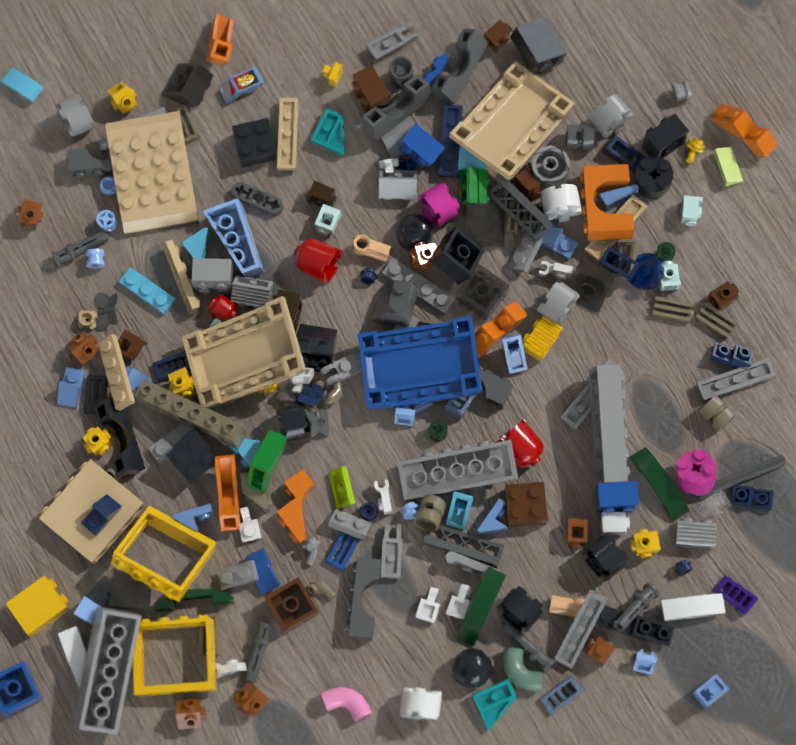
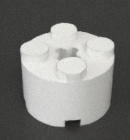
M562 184V188L555 189V186H552L541 192L544 215L549 220L558 219L559 222H566L570 220L569 217L582 213L576 185Z
M414 687V689L403 688L399 716L416 720L439 721L442 692H427L426 689Z

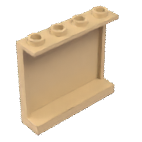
M90 459L79 468L80 472L75 477L73 476L66 483L67 487L55 495L53 498L54 502L42 510L39 519L95 566L146 506L140 499ZM108 494L122 508L96 537L81 522L93 510L92 505Z

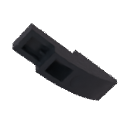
M604 606L595 623L596 625L608 628L607 630L665 646H670L674 631L673 626L637 615L625 630L620 632L614 627L613 623L622 615L623 611Z

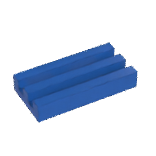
M341 532L325 561L341 571L344 570L360 541L359 538L355 537L342 564H338L351 539L354 537L348 536L337 558L333 561L332 558L346 534L344 532Z

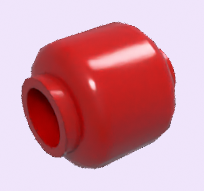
M223 295L214 296L207 308L211 317L217 318L222 322L233 319L237 312L234 310L235 303Z

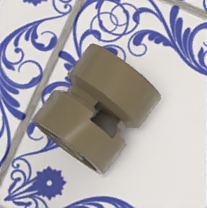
M717 395L699 411V414L705 420H711L710 425L717 432L724 428L736 415L729 407H724V402Z
M425 495L414 518L415 525L428 532L436 531L446 509L445 501L434 495Z

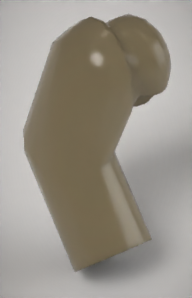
M340 380L332 383L333 390L324 396V402L327 405L336 404L342 398L343 390Z
M323 581L311 582L307 586L308 594H323L329 601L336 595Z

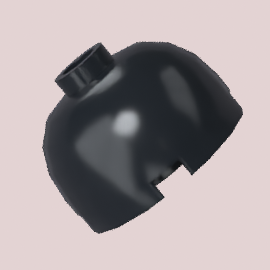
M416 213L408 214L401 218L396 228V238L399 245L406 251H410L417 243L425 242V244H430L433 238V229L429 220L423 215Z
M465 649L453 660L452 674L456 682L462 687L470 689L481 687L492 676L493 667L491 659L481 649Z

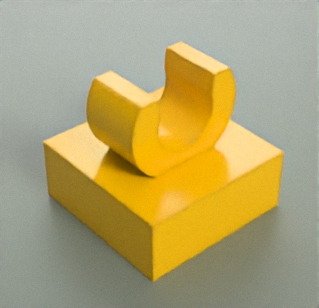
M335 62L333 68L327 65L324 66L322 76L328 78L330 86L336 88L343 73L342 64Z

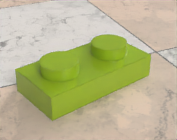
M341 466L328 472L336 508L344 509L355 504L347 466Z

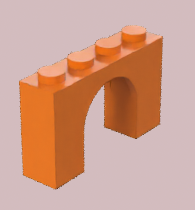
M628 164L583 166V172L579 173V184H583V189L580 190L581 201H584L582 217L586 219V222H583V234H587V241L633 239V213H605L594 203L595 197L602 192L629 186Z

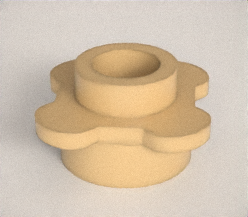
M80 311L78 314V327L80 329L84 327L96 328L95 318L97 313L95 311Z

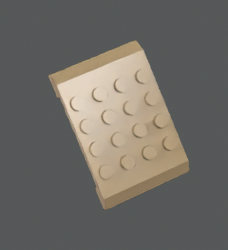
M515 61L506 70L502 79L463 122L460 121L450 132L449 138L507 180H511L568 116L575 103Z
M180 111L106 123V133L124 234L199 222Z
M285 297L265 303V306L203 331L197 330L182 336L200 405L208 409L247 396L301 375L306 371Z

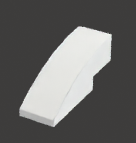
M722 593L662 600L666 622L726 613Z
M76 626L58 633V636L80 689L88 650L85 647L81 632Z

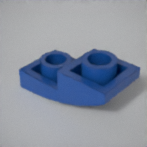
M447 52L443 55H438L433 60L432 71L427 72L423 76V79L430 84V89L437 76L443 75L449 62Z
M264 548L246 556L247 561H255L259 577L256 583L262 594L280 586V582L271 567L272 563Z

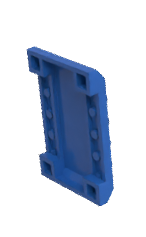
M472 316L454 318L453 321L379 333L372 331L358 334L368 410H382L473 396L483 392Z

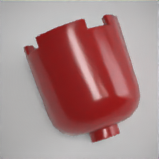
M307 239L301 245H298L294 251L296 256L295 264L299 271L326 284V281L330 282L339 268L336 266L338 259H342V250L317 239Z
M524 419L497 441H512L515 463L518 468H525L529 465L534 467L541 461L539 456L544 450L543 442Z

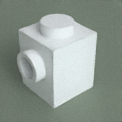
M626 512L602 513L600 516L601 535H625L627 529H630L629 517H626Z

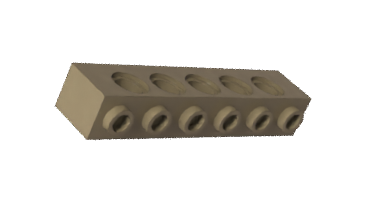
M145 379L134 395L141 405L236 449H239L247 435L243 424Z

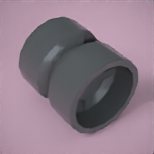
M398 56L390 62V81L395 87L403 88V84L413 78V63L407 57Z
M567 125L566 149H578V147H581L583 150H593L594 126L583 125L582 128H579L578 125ZM576 135H581L580 140L576 139Z

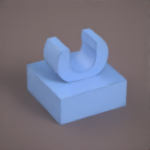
M411 405L403 406L402 408L396 407L394 424L413 427L415 410L410 409Z
M641 649L637 653L633 670L652 675L657 657L654 656L652 651L650 655L643 654L644 649Z

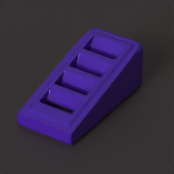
M726 575L714 589L715 593H722L723 599L744 615L749 612L758 600L754 594ZM726 583L730 584L725 593L721 591ZM735 588L736 591L732 597L728 596L730 591ZM739 593L743 594L738 602L735 601ZM747 597L749 599L745 606L741 605Z

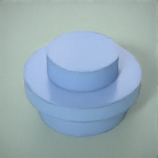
M105 177L101 180L100 190L102 193L112 195L117 192L113 177Z
M414 502L406 504L401 510L403 518L414 519L419 510V505Z

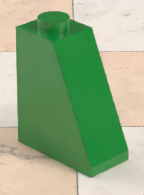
M268 431L250 464L247 481L248 487L262 493L266 492L285 450L286 436L279 432Z

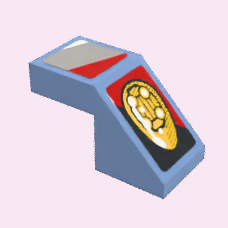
M253 67L230 77L218 88L225 102L232 103L242 93H253L264 82L257 68Z

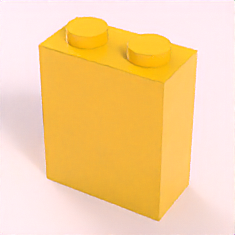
M44 575L5 603L30 637L70 610L67 606L69 603L68 599L63 593L59 595L56 590L58 585L52 577L48 579Z

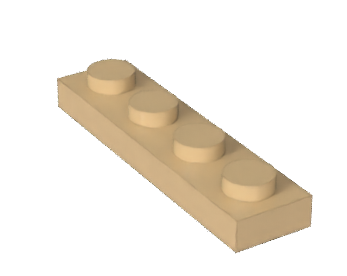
M280 98L277 170L296 171L298 98Z
M632 194L616 214L633 213V222H635L645 211L647 205ZM618 240L591 241L584 251L599 263L608 246L613 247Z
M173 240L166 241L163 251L189 316L194 315L200 306L199 298L197 295H194L193 283L186 275V265L180 260L178 246L174 244Z
M111 334L99 341L98 347L115 409L121 411L135 403L117 336Z

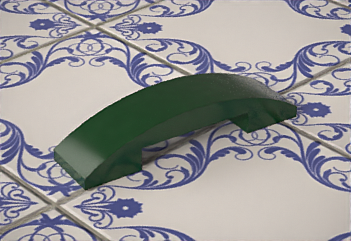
M646 447L629 457L639 473L643 474L661 500L662 506L673 522L690 511L673 481Z
M488 567L456 639L474 647L506 574Z
M212 589L187 590L180 600L213 598L215 605L235 603L233 596ZM165 597L154 605V609L156 612L176 610V602L178 601Z

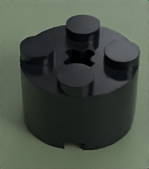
M657 156L641 160L634 176V185H638V192L641 196L647 199H659L669 191L673 180V169L670 162Z
M303 402L281 406L280 409H276L277 418L279 421L281 420L283 426L280 428V433L287 437L286 443L293 444L313 438L310 436L311 423L303 411L306 408Z
M610 535L606 537L600 536L582 551V554H586L588 557L585 560L588 566L598 577L602 575L606 577L604 581H609L625 568L626 561L629 559L623 550L618 549L614 538Z
M518 586L509 591L499 603L497 609L498 611L502 609L504 612L502 616L520 630L523 627L525 628L524 632H528L543 614L541 610L543 605L537 599H531L527 595V591Z

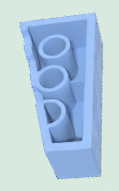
M237 198L204 210L203 213L242 274L251 278L265 273L243 205Z

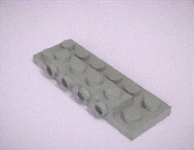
M507 440L489 444V441L477 443V447L470 448V445L459 446V450L452 451L451 448L440 450V454L433 455V452L423 453L421 458L398 462L404 500L518 479L512 441Z

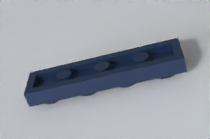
M444 104L441 145L445 149L440 153L438 177L457 178L460 145L449 138V134L462 121L463 105Z

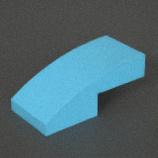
M13 67L1 81L5 86L16 91L20 96L31 102L36 99L43 89L39 83Z

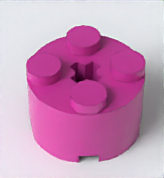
M445 183L437 184L418 195V203L422 202L424 206L421 208L424 216L431 225L436 224V228H439L458 215L457 208H459V203L454 197L450 196Z
M697 449L696 451L687 452L678 459L677 482L680 489L687 494H695V496L705 495L713 489L716 482V463L704 450Z

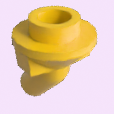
M696 137L688 139L686 146L690 149L686 162L692 164L696 152L701 153L704 150L705 146L701 139Z

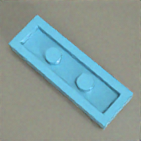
M131 267L119 280L122 286L163 315L168 312L176 301L174 297Z

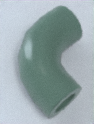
M504 648V670L510 681L519 688L540 692L542 672L530 671L523 665L524 650Z

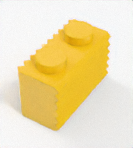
M545 316L541 320L538 318L532 326L534 330L530 335L527 333L522 340L524 352L539 362L543 360L563 330L561 326Z

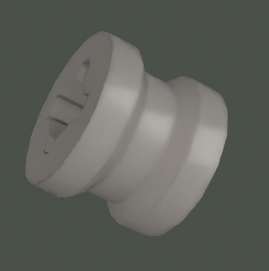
M683 81L682 84H672V93L676 102L684 98L687 100L691 99V89L688 81Z

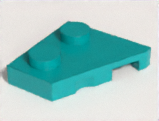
M326 108L311 138V143L344 156V116Z
M509 679L472 694L488 731L492 729L496 721L517 698Z

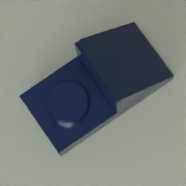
M108 494L92 505L93 510L81 522L96 537L122 508Z

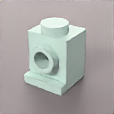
M683 197L680 223H685L687 226H696L697 219L701 218L703 197Z
M323 204L315 222L317 232L323 236L333 235L341 218V210ZM329 221L331 222V225H326L324 223Z
M672 261L662 262L657 268L660 292L679 290L681 281L678 264H673ZM672 272L673 275L668 276L666 273Z

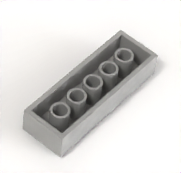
M597 365L589 370L596 486L598 483L627 482L628 478H630V469L626 463L629 451L628 447H625V440L627 439V428H624L626 410L623 408L622 402L625 399V391L621 387L624 374L623 370H620V365Z
M103 607L96 608L73 720V726L76 728L109 734L118 733L141 615Z

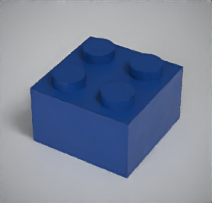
M417 123L410 127L397 143L400 147L399 151L406 156L409 154L414 159V163L420 168H427L432 165L445 149L443 145Z
M638 481L598 483L595 488L597 512L621 511L626 512V514L633 513V510H636L639 506Z
M22 661L0 672V710L4 716L9 717L43 700L42 694L26 662Z

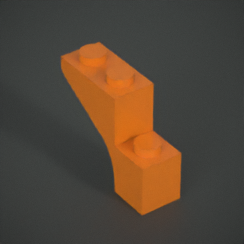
M215 14L206 49H208L207 62L222 67L228 63L233 44H230L234 19Z
M721 104L710 116V119L715 124L741 139L755 155L766 158L778 145L767 128L755 126L746 110Z
M516 301L505 306L493 320L482 325L476 331L475 340L478 360L505 335L517 328L528 316Z
M235 455L215 456L221 531L241 530L239 484Z
M301 469L284 482L286 486L284 491L290 499L293 497L294 499L277 511L279 516L277 520L283 528L287 527L290 530L288 535L294 543L299 542L300 545H303L304 541H306L302 505L307 494L315 488V484L304 469Z

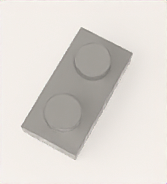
M339 509L334 511L328 524L331 528L363 541L372 525L369 521Z
M254 560L217 571L222 591L259 580Z

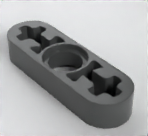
M242 182L236 183L232 188L233 197L235 199L238 198L244 204L272 216L280 215L283 211L282 200L276 196ZM243 188L246 194L241 193L239 196L237 190ZM255 195L263 197V201L258 204L254 203L252 199ZM275 203H278L279 208H275L274 210H272V207L269 204L274 205Z

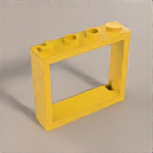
M148 506L113 552L111 565L117 570L131 575L135 580H140L147 584L150 588L160 591L168 598L179 602L214 554L217 542L159 510ZM147 525L203 555L181 586L124 556Z
M196 615L194 619H189V616H178L177 620H169V618L163 617L157 618L158 621L150 622V619L140 621L133 655L134 695L141 697L217 691L214 619L208 617V615ZM206 626L208 682L145 686L143 631Z

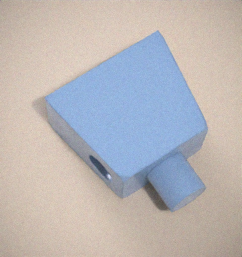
M84 596L74 615L93 626L96 608L101 606Z

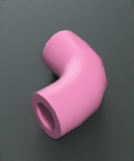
M337 687L320 693L327 711L337 707H345L351 713L354 722L372 715V711L364 697L351 688Z

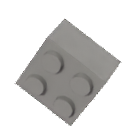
M193 258L192 282L196 291L201 294H208L210 291L219 294L232 292L234 267L231 259Z

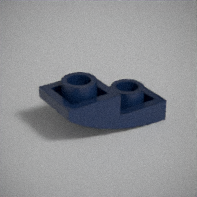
M715 342L710 360L730 366L750 367L754 351L738 344L731 348Z
M311 383L310 386L305 385L303 393L299 394L297 401L316 407L321 402L325 390L321 389V385Z
M733 485L732 505L772 511L774 490Z

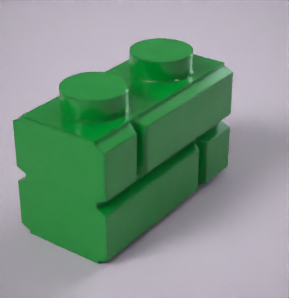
M469 166L460 171V208H470L471 210L478 211L487 206L489 203V195L487 194L489 177L487 176V169H477Z

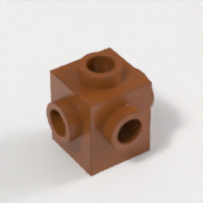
M23 199L22 206L17 207L15 216L19 217L18 221L22 222L21 226L32 228L33 225L42 222L44 214L41 211L42 203ZM29 210L33 212L31 218L26 216V212Z
M425 242L415 244L414 248L408 252V259L410 264H412L413 270L420 269L425 271L434 266L430 260L437 249L436 243L425 244Z
M84 331L76 334L72 341L66 345L82 365L88 360L93 359L100 351L96 346L98 341L92 334L88 336Z
M248 681L233 699L239 705L236 709L245 716L249 713L254 718L269 700L265 694Z
M200 699L176 701L178 729L202 728V719H206L205 707H201Z

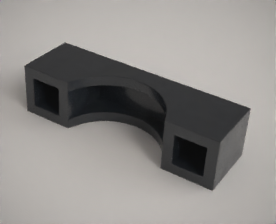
M113 398L103 399L94 406V410L99 424L110 429L118 443L117 454L111 459L116 478L135 476L146 468L126 408L121 411L116 410Z

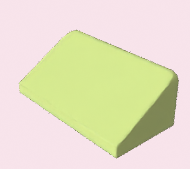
M732 147L715 149L714 156L725 187L743 182Z

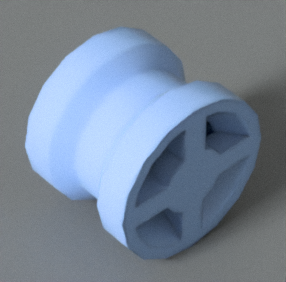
M103 210L98 213L96 221L100 229L104 230V232L113 231L117 226L114 214L109 210Z
M88 249L85 251L86 257H88L86 261L87 268L98 269L105 266L103 260L104 250Z

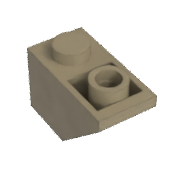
M249 472L240 474L244 497L263 511L270 512L269 506H272L271 494L267 495V490L265 493L248 487Z

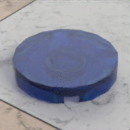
M652 253L638 255L636 261L641 265L633 279L628 281L639 290H650L657 286L663 278V262Z

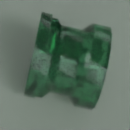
M670 242L660 243L655 253L656 260L659 263L672 261L676 252L674 245Z
M442 420L431 422L429 425L430 438L436 442L445 440L448 434L446 423Z

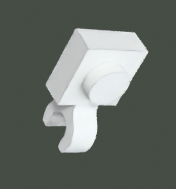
M398 157L380 160V169L384 168L386 174L394 173L393 170H396L395 166H399Z
M541 261L540 266H545L547 270H539V276L546 277L552 274L560 280L571 279L573 266Z
M306 368V371L301 375L290 378V381L294 383L292 392L300 393L302 385L310 383L314 377V369Z
M385 480L383 488L378 487V483L375 481L374 488L381 494V498L378 499L379 510H384V515L392 514L388 480Z
M248 507L240 508L243 518L240 530L242 542L247 543L262 539L257 519L251 520Z
M461 584L458 597L452 595L446 614L464 620L472 604L468 598L471 596L473 588Z
M430 588L427 600L421 598L415 618L435 623L440 604L435 603L438 594L437 588Z
M237 659L226 661V665L216 663V678L247 671L246 664L238 662Z

